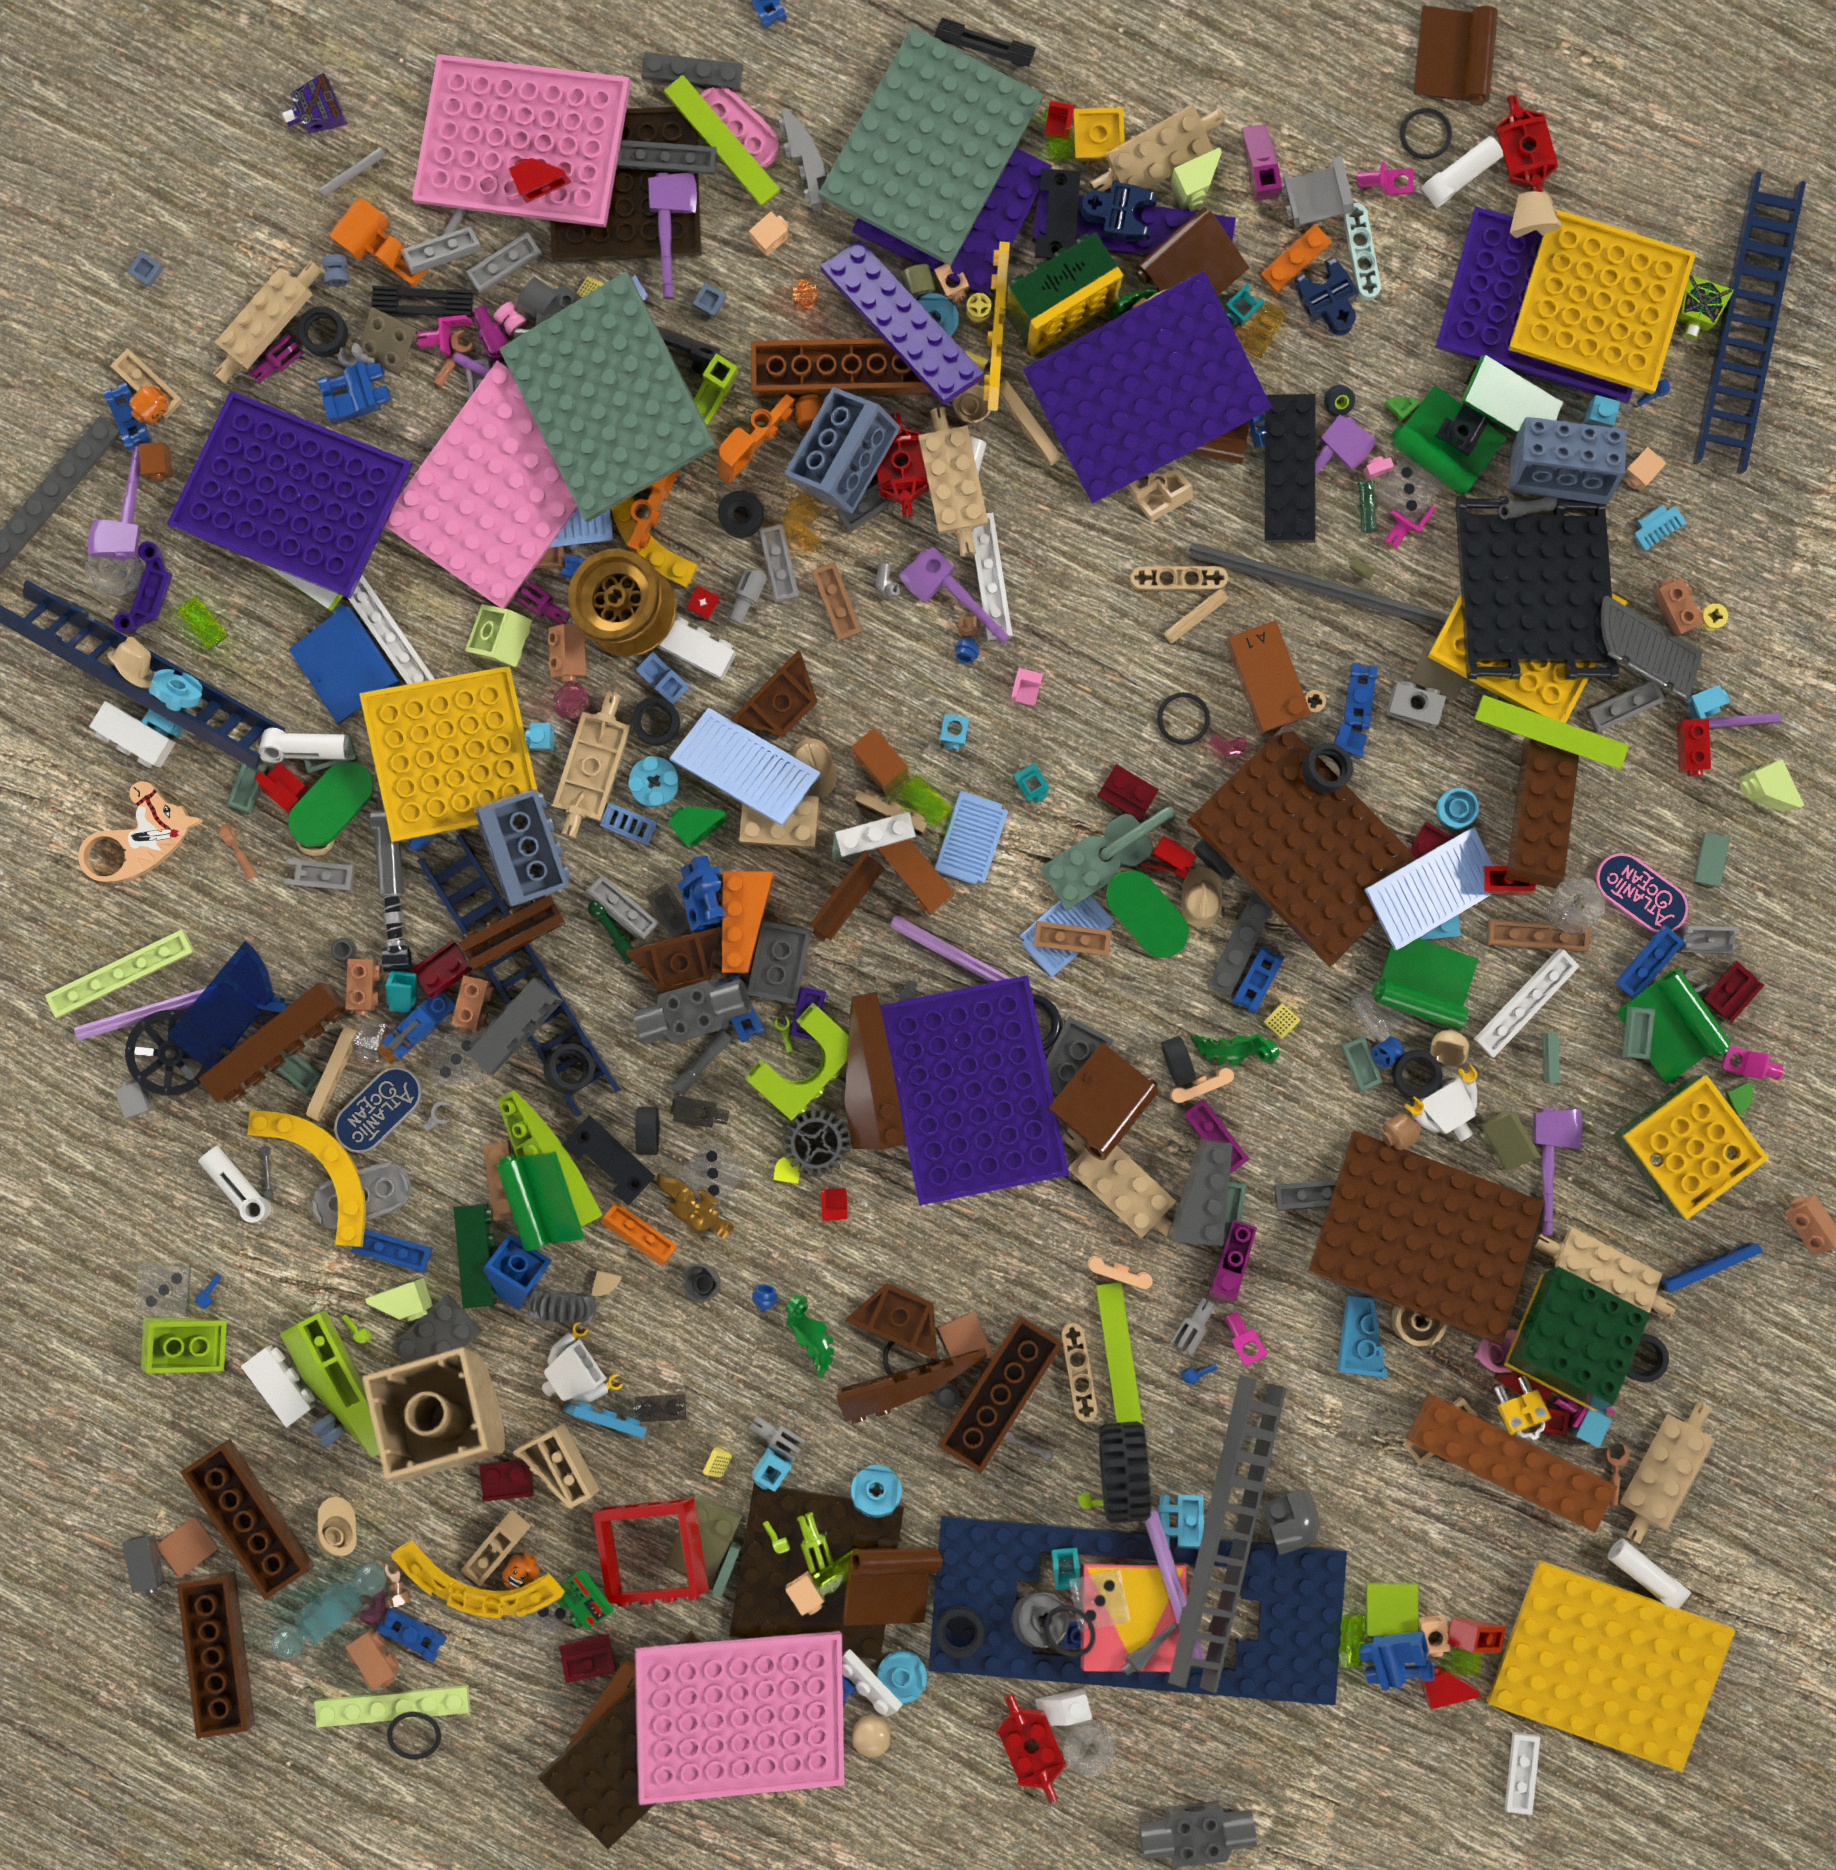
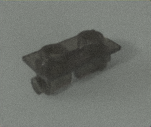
M686 1395L635 1396V1406L633 1407L635 1419L641 1422L687 1420Z

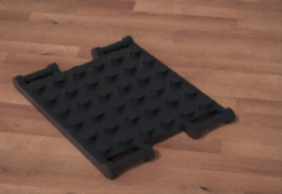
M1457 496L1455 507L1467 679H1477V677H1509L1510 680H1518L1521 673L1518 662L1565 663V676L1567 680H1576L1577 677L1618 680L1620 669L1617 665V660L1607 655L1608 651L1601 628L1603 598L1605 596L1612 598L1606 523L1607 505L1557 498V508L1553 510L1554 515H1524L1504 520L1499 515V508L1501 505L1509 503L1507 496H1499L1498 499ZM1466 508L1497 509L1498 515L1466 514ZM1564 510H1595V516H1564ZM1476 662H1508V667H1478ZM1575 663H1606L1607 668L1577 667Z

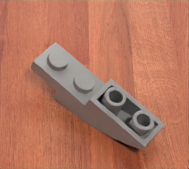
M782 109L783 119H779L781 134H787L788 143H784L786 158H792L793 166H799L801 181L806 180L808 188L803 189L806 204L812 205L813 212L823 210L821 198L818 197V186L823 185L827 177L819 151L801 122L788 109Z

